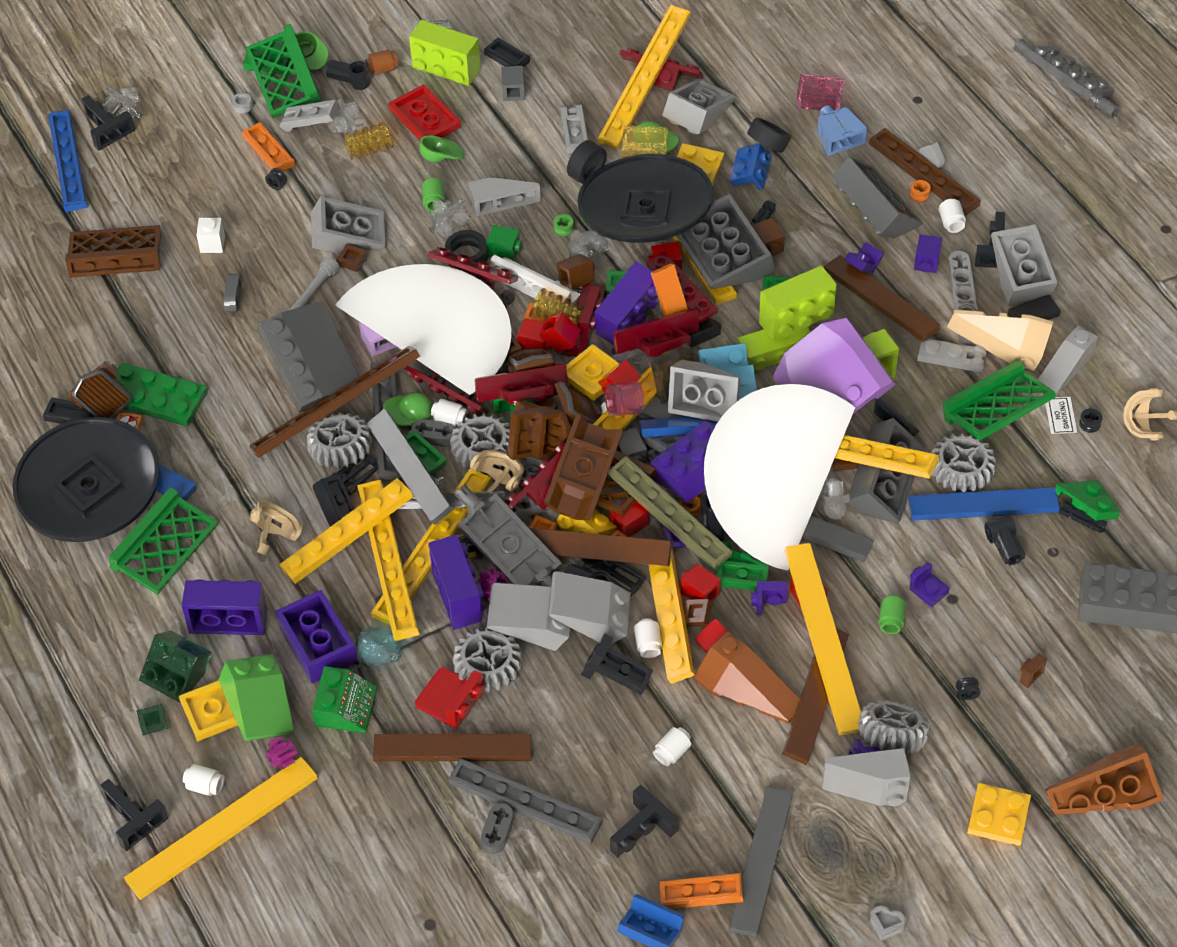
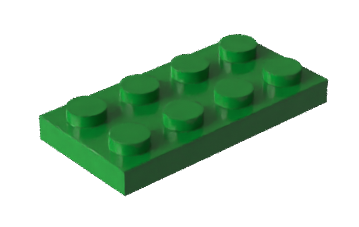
M123 362L118 367V380L133 396L132 401L124 409L187 427L190 425L208 392L207 386Z

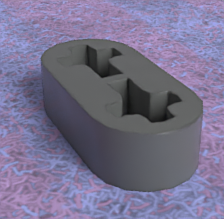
M228 274L224 294L225 312L238 311L242 289L241 274Z
M420 419L413 423L412 431L415 430L431 445L451 446L453 429H456L453 424Z
M505 803L495 804L490 809L481 834L482 847L491 854L499 853L504 849L513 825L512 808ZM501 813L506 814V817L502 818V821L499 825L497 822V817H500ZM496 832L498 840H495L494 844H490L489 839H492Z

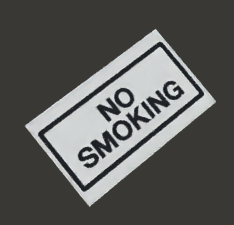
M1056 397L1045 403L1051 434L1077 433L1071 397Z

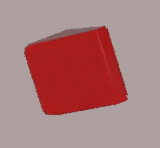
M714 619L695 638V641L708 653L710 648L728 631L717 619Z

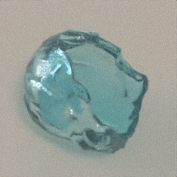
M370 626L358 634L356 651L364 664L368 666H381L396 662L401 658L398 641H394L392 632L384 631L381 627Z

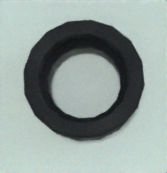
M759 117L754 118L747 131V134L757 142L781 153L784 152L792 138L782 128Z
M586 140L579 144L569 158L567 164L568 176L583 184L592 173L605 165L607 158L606 150L591 140Z
M461 230L455 232L445 243V248L449 249L451 254H454L453 252L457 248L469 245L480 250L476 255L471 256L470 260L487 262L489 258L487 240L477 231Z

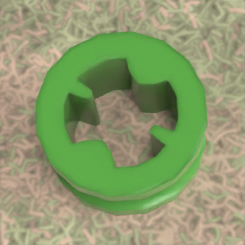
M561 214L554 218V232L558 236L565 237L573 233L574 221L570 215Z

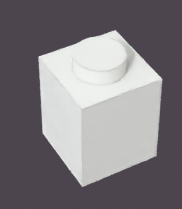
M199 218L196 235L200 253H223L225 233L222 218Z

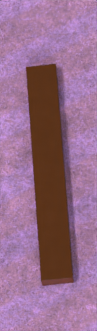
M407 346L250 444L251 451L258 458L421 357L417 349Z

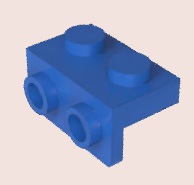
M761 143L737 150L730 177L733 187L753 182L758 190L764 189L771 156Z
M635 894L629 911L618 925L617 932L649 947H672L680 936L684 915Z

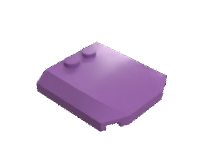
M848 318L820 324L784 353L773 375V379L778 385H807L833 393L855 407L853 414L873 398L878 399L896 385Z

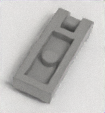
M336 100L288 107L284 113L285 118L280 123V128L283 131L290 132L295 127L332 122L339 105Z
M582 104L571 108L560 106L567 154L573 153L579 144L588 140Z
M928 338L924 342L921 341L917 361L980 372L984 368L985 363L983 359L986 357L987 350L980 345L972 347Z

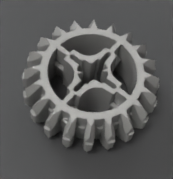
M341 412L336 416L331 414L329 418L323 417L321 422H315L314 427L309 428V434L307 435L308 452L320 466L326 465L328 469L336 466L339 469L340 466L345 465L348 468L350 463L357 464L358 459L363 460L364 455L369 453V449L372 446L371 430L365 420L360 419L359 415L352 416L351 413L343 415Z
M483 413L482 417H477L474 414L473 419L465 417L464 423L458 422L457 429H453L450 439L451 452L455 456L457 463H461L465 469L470 467L475 455L484 450H496L507 453L510 425L509 423H504L502 417L496 419L494 414L486 417L485 413ZM496 438H498L501 441L500 444L496 443ZM466 442H469V443H470V447H469V448H467V447L465 446V443H466ZM494 464L493 467L501 469L502 466Z
M952 433L949 439L943 437L941 442H937L933 451H931L932 454H937L940 460L932 476L936 477L937 483H943L944 489L951 487L953 493L957 489L961 490L962 493L968 489L971 492H974L976 488L982 490L985 484H989L991 477L995 473L996 458L994 457L993 450L989 449V443L982 444V440L973 439L972 434L969 437H964L963 433H961L959 437H956ZM947 457L950 459L949 464H946L944 461ZM977 462L981 465L979 469L975 466Z
M487 626L482 632L476 628L474 635L467 632L466 639L460 638L459 646H455L453 664L455 665L454 671L459 675V679L463 680L466 678L467 680L475 670L483 674L485 690L488 693L492 687L499 691L501 684L508 687L510 684L509 680H515L517 677L516 673H519L521 670V649L519 644H516L514 637H509V635L503 633L500 634L497 631H490Z
M877 700L875 703H868V706L863 708L858 720L859 736L864 738V742L871 743V747H878L881 751L904 748L907 754H912L913 751L918 752L920 748L925 746L930 732L928 718L923 716V712L916 711V707H909L906 703L900 704L897 701L890 702L885 700V702Z

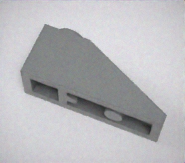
M491 177L468 182L469 198L476 216L541 201L539 183Z
M1078 325L1061 344L1038 380L1055 391L1057 396L1094 355L1098 336Z

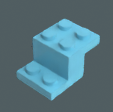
M745 343L697 351L699 363L710 365L740 377L738 401L748 394L757 391L753 365H748Z

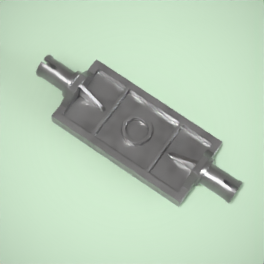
M1021 38L1015 43L1013 49L1026 57L1027 62L1031 64L1036 63L1090 101L1089 104L1094 109L1101 110L1110 118H1114L1118 114L1120 107L1107 99L1112 96L1115 90L1109 86L1106 80L1094 76L1092 70L1077 64L1075 58L1064 55L1060 52V48L1053 44L1033 47Z
M466 484L461 486L463 490L459 488L454 495L468 508V515L458 523V528L496 569L506 576L510 584L552 587L551 575L561 568L562 563L496 493L489 499L483 500L478 499Z

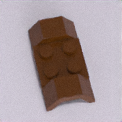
M576 414L544 504L553 512L569 518L591 520L623 431L601 428L589 423L581 415Z

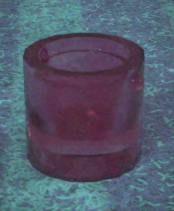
M634 381L633 383L607 386L605 401L610 416L636 415L642 412L644 396L639 383Z

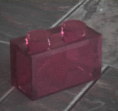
M801 74L796 108L821 110L824 106L830 105L833 110L840 109L844 79Z

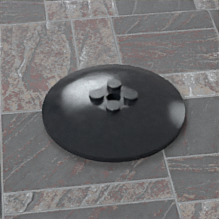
M663 154L634 155L610 162L592 173L580 188L577 200L578 210L584 223L604 237L630 243L655 242L675 237L696 226L707 215L712 206L713 187L708 175L690 161Z
M106 417L76 419L58 425L44 433L26 450L15 470L13 496L23 519L40 534L65 542L97 540L124 529L145 511L153 499L158 486L159 462L150 441L132 425ZM87 482L95 483L91 488H83Z

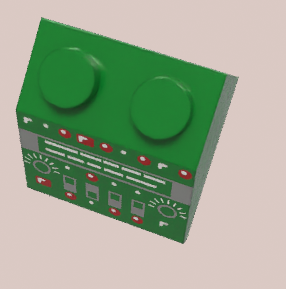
M324 666L312 708L315 726L366 733L377 687L351 670Z

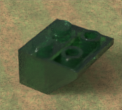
M173 631L155 634L139 681L180 702L179 696L192 691L204 676L212 652Z

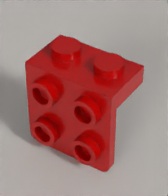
M441 667L415 700V707L457 729L485 691L483 674L474 670L467 680L466 678L460 680L458 674Z

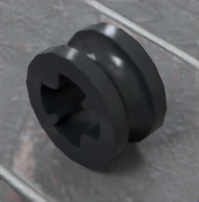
M277 168L271 169L270 173L265 176L266 183L274 190H281L288 181L284 172Z
M1085 409L1080 416V428L1088 433L1097 432L1101 427V413L1096 409ZM1088 419H1093V423L1088 422Z
M961 678L955 684L958 690L957 697L961 700L975 699L981 693L979 681L976 678Z

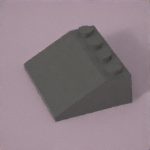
M730 193L712 202L709 212L696 226L677 235L682 246L711 289L755 282L775 271L771 253Z
M322 301L285 311L259 322L257 331L298 413L305 411L359 377Z

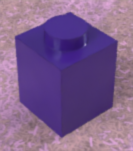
M919 234L914 270L937 273L942 244L941 237Z

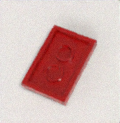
M424 84L388 103L389 110L419 140L428 135L442 138L461 128V121Z

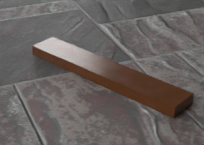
M886 128L869 139V144L915 180L928 182L931 187L930 191L943 201L947 199L960 201L965 216L980 206V199Z
M842 255L837 256L824 266V269L832 278L920 341H926L940 330V324L866 272H862L845 261V257Z
M529 528L554 556L670 567L672 541Z
M836 628L842 651L844 652L849 634ZM815 654L782 755L804 765L810 760L828 703L827 693Z
M374 734L373 761H459L460 758L466 761H531V734Z

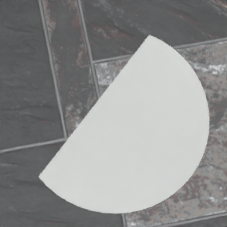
M413 264L390 268L362 280L348 290L336 304L337 307L403 350L407 346L417 349L421 356L417 358L418 361L469 395L475 392V378L495 375L510 347V318L501 299L481 280L451 267Z
M800 384L774 385L762 388L741 398L725 412L716 424L707 445L704 461L707 496L715 516L723 529L734 542L756 559L773 567L789 570L784 550L786 546L799 545L855 407L846 400L833 393L812 386Z

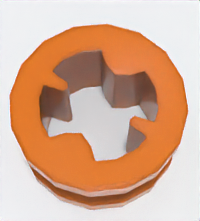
M924 180L912 182L910 186L911 199L916 202H924L929 199L930 184Z
M697 496L688 503L682 499L679 500V504L693 517H697L700 514L701 503ZM687 504H693L692 509H687Z

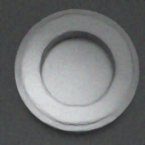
M248 93L234 95L231 99L232 109L237 113L249 112L253 108L252 96Z

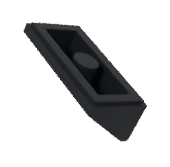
M712 318L699 322V330L688 334L691 338V345L682 348L688 350L721 335V324Z
M880 397L878 399L875 398L874 414L881 420L886 421L894 418L913 437L919 433V430L884 400Z
M340 474L322 478L313 484V490L329 527L355 509Z

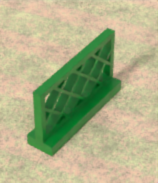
M291 24L284 26L283 32L245 47L272 118L284 114L288 107L306 105L311 102H322L297 35ZM284 40L285 43L281 50L273 48L276 42ZM259 49L265 50L261 59L254 57L252 52ZM270 52L278 54L274 63L266 60ZM283 56L291 59L288 67L279 65ZM263 65L272 67L268 75L260 73ZM276 69L285 71L281 80L273 78ZM290 73L298 76L294 84L286 82ZM270 82L278 84L274 92L266 90ZM283 86L292 88L287 97L279 94ZM296 90L305 94V97L299 100L292 99ZM276 99L285 101L282 107L274 110L273 104Z
M1016 360L943 401L944 421L950 425L957 423L974 437L982 440L1056 398L1055 391L1024 371V364ZM1025 381L1029 383V386H1020L1024 384ZM1006 393H1011V396H1002V395H1004V394H1006ZM1015 393H1028V396L1014 395ZM1032 393H1043L1044 395L1032 396ZM988 403H992V407H983ZM996 403H1009V407H996ZM1013 403L1026 404L1023 407H1013ZM969 414H973V418H963ZM977 414H990V418H977ZM994 414H1008L1003 418H994ZM975 425H988V427L980 431Z
M170 487L109 555L110 568L117 573L119 571L123 572L158 595L218 526V521L180 498L178 492ZM180 506L188 511L189 517L174 518V512ZM204 521L209 526L205 530L194 531L193 522ZM190 523L191 532L177 533L175 524ZM172 525L174 534L159 536L158 530L161 526ZM192 538L193 544L190 547L179 549L178 539ZM175 540L176 549L161 551L160 541ZM157 542L158 551L144 553L143 547L146 543ZM177 555L178 561L175 565L164 566V556ZM160 558V567L146 568L145 559ZM142 559L143 569L132 570L127 567L130 561ZM162 572V580L157 585L148 580L147 574Z

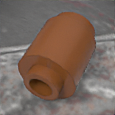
M388 49L368 54V59H365L368 72L372 71L373 75L393 71L394 68L398 67V59L394 50L389 51Z

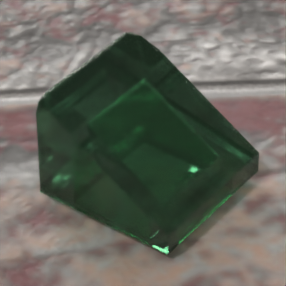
M162 704L136 711L143 736L168 729Z

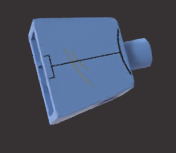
M827 105L820 110L821 115L818 117L817 131L827 156L865 144L867 128L848 108L843 107L833 110L830 105Z

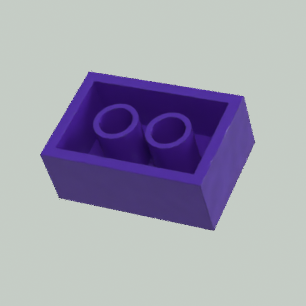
M635 261L595 311L596 335L614 345V331L644 323L649 310L656 308L659 303L650 273L653 271Z
M706 420L698 424L689 433L649 462L652 467L656 468L658 483L686 503L706 489L704 478L705 454L710 436L715 428L714 425Z
M457 534L428 542L431 571L452 629L456 630L482 622L481 612L485 611L481 598L483 597V591L480 583L475 582L474 577H476L472 562L468 563L467 561L468 551L465 543L460 544Z
M203 579L185 581L182 609L189 634H265L268 608L262 582L253 580L245 582L229 580L205 581Z
M322 590L276 610L279 628L311 684L321 679L324 666L344 669L358 662L355 645Z

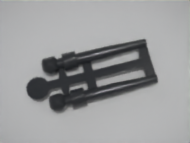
M368 454L364 455V461L353 470L351 469L356 464L350 463L348 468L344 466L337 473L330 475L340 474L344 485L347 482L350 483L346 486L349 496L356 491L357 485L365 482L378 470V463ZM368 465L373 466L372 469L363 474L356 481L353 479V477H355Z
M581 558V561L584 563L583 568L593 572L599 570L606 571L609 575L630 587L631 589L628 590L611 578L612 583L630 592V597L642 587L643 582L646 580L644 576L623 562L606 561L612 564L609 567L603 563L604 560ZM618 567L639 580L635 583L615 571V569Z

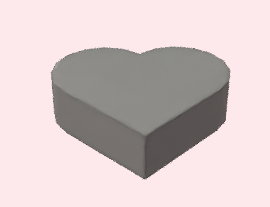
M938 142L920 148L919 154L937 168L944 166L945 159Z
M881 905L876 906L871 911L870 921L881 941L899 934L905 929L906 917L902 912L897 910L890 911L889 908Z

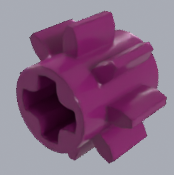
M496 568L480 573L481 579L477 581L481 585L483 597L488 596L489 601L493 583L508 584L506 576L502 572L497 573Z
M278 736L269 742L268 746L270 749L266 750L265 754L273 768L281 766L284 769L295 763L293 758L298 753L289 738L282 741L281 737Z

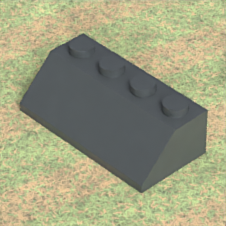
M848 157L832 175L833 179L837 182L836 187L850 197L848 201L862 211L861 216L874 225L873 230L879 236H887L894 239L923 224L873 166Z
M894 418L872 425L867 438L870 441L923 451L924 448ZM859 463L847 501L862 515L899 523L915 475Z

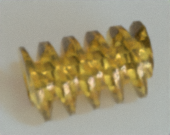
M383 122L378 124V128L375 125H371L370 131L364 127L361 133L359 130H354L353 136L350 132L345 134V147L350 160H353V153L358 158H361V151H364L368 156L369 148H372L377 153L379 145L383 150H386V143H389L391 148H393L390 131Z
M542 288L539 291L534 302V314L537 317H543L546 320L548 317L563 312L579 327L584 306L578 310L579 302L577 301L570 306V298H566L562 303V295H558L554 299L555 292L550 291L546 296V288Z

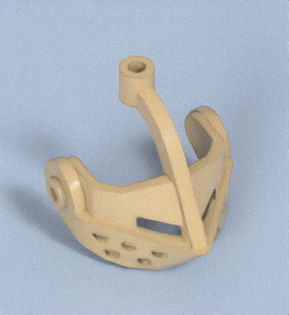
M1149 388V390L1139 391L1127 401L1124 407V422L1128 430L1135 436L1150 439V441L1163 439V432H1152L1149 418L1177 420V410H1170L1168 413L1149 414L1150 401L1152 398L1162 397L1163 390ZM1140 404L1135 413L1132 414L1134 408ZM1132 419H1134L1140 427H1138Z
M484 450L477 453L470 464V469L476 472H485L495 480L494 484L486 492H496L501 484H505L506 489L513 492L518 487L524 471L519 460H512L507 456V453L496 450ZM494 464L504 466L505 469L500 470L493 468ZM510 471H512L514 475L513 477L510 476Z
M259 500L251 511L250 521L262 529L257 552L265 556L270 548L266 543L268 533L281 535L296 541L302 532L300 520L277 504ZM261 514L267 515L266 520L261 518ZM272 519L280 522L282 526L278 527L271 522Z

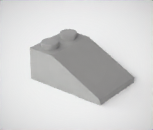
M698 78L669 93L662 116L669 119V122L687 128V131L692 134H701L710 129L735 100L736 96Z
M320 196L311 211L312 248L330 252H341L346 244L365 250L385 248L384 211Z
M1036 224L992 232L991 237L1000 284L1007 304L1012 305L1032 301L1046 295L1052 297L1058 282Z
M680 360L670 366L668 413L719 422L725 412L739 399L740 377L704 363Z
M556 571L552 577L548 616L597 642L605 633L613 637L611 642L613 644L627 636L631 593L612 582Z
M504 583L492 584L487 620L488 629L556 651L569 638L570 633L569 626L548 616L551 587Z
M901 748L824 758L822 789L879 806H898L906 803L911 776L905 750Z

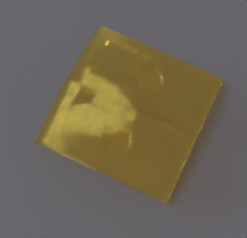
M624 126L621 159L642 154L666 155L668 127Z

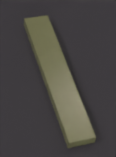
M627 456L609 469L608 475L714 571L732 556V551Z

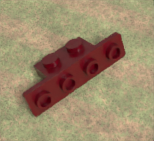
M627 48V51L620 49L619 52L622 59L637 63L636 67L643 56L637 50ZM667 59L653 86L674 91L680 74L702 80L704 75L700 68L695 65L688 64L686 67L679 65L678 61Z
M437 247V249L428 252L427 257L452 265L451 268L461 270L476 277L492 290H494L496 280L506 284L518 281V276L513 275L511 270L492 268L488 262H475L470 260L471 257L467 255L451 254L450 250Z
M661 253L646 262V266L651 271H655L670 263L675 265L688 310L692 308L698 310L699 322H703L718 313V308L666 253Z
M590 283L583 285L571 319L581 329L577 338L578 342L572 349L562 351L561 355L577 357L587 349L592 331L596 329L595 311L604 301L605 286Z
M692 308L614 331L615 352L621 354L640 349L649 357H657L664 352L670 350L677 351L684 346L691 345V338L688 334L699 330L698 310Z
M557 364L475 378L476 400L484 402L503 399L509 402L510 405H516V402L530 398L533 401L545 400L546 396L554 395L555 383L564 382L568 385L567 367L565 364Z
M408 365L405 366L404 369L411 373L409 377L419 383H422L423 380L430 383L428 388L439 394L442 390L448 393L447 398L458 404L463 401L468 404L466 409L477 415L480 411L488 414V409L472 401L475 392L470 395L434 371L429 377Z
M564 441L553 451L556 455L551 461L546 458L537 468L540 471L534 478L530 475L521 485L524 489L519 494L514 492L506 500L505 503L508 504L511 510L525 495L543 511L547 509L548 506L544 504V500L566 444Z

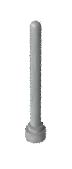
M330 257L324 258L319 265L318 275L290 310L305 306L325 279L333 277L338 272L340 266L334 259Z

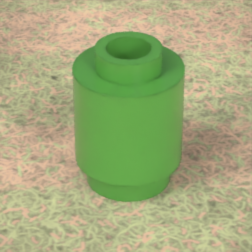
M429 178L422 183L423 205L428 211H440L445 204L444 183L437 178Z
M889 595L881 601L878 623L881 631L884 633L897 634L904 626L907 604L900 596Z

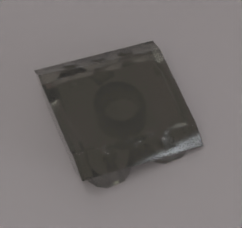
M687 343L652 359V372L657 395L662 405L669 400L670 366L680 360L699 362L698 356Z

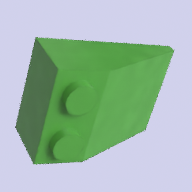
M269 654L225 661L218 681L244 740L249 741L292 734L294 728L283 676L274 655Z

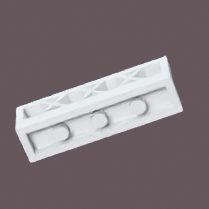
M494 255L491 258L492 268L498 270L499 268L511 270L513 275L518 276L517 282L507 285L567 315L576 306L580 293L506 257L502 259Z

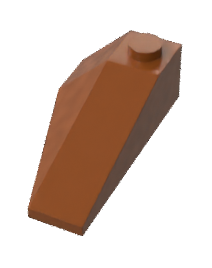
M729 631L710 648L693 677L694 681L712 695L733 699L738 705L743 706L746 704L758 709L759 713L785 723H789L794 718L800 700L746 644Z
M1139 743L1116 751L1045 789L1055 815L1087 813L1088 811L1096 810L1107 812L1114 811V809L1128 808L1129 810H1139L1164 800L1147 752Z

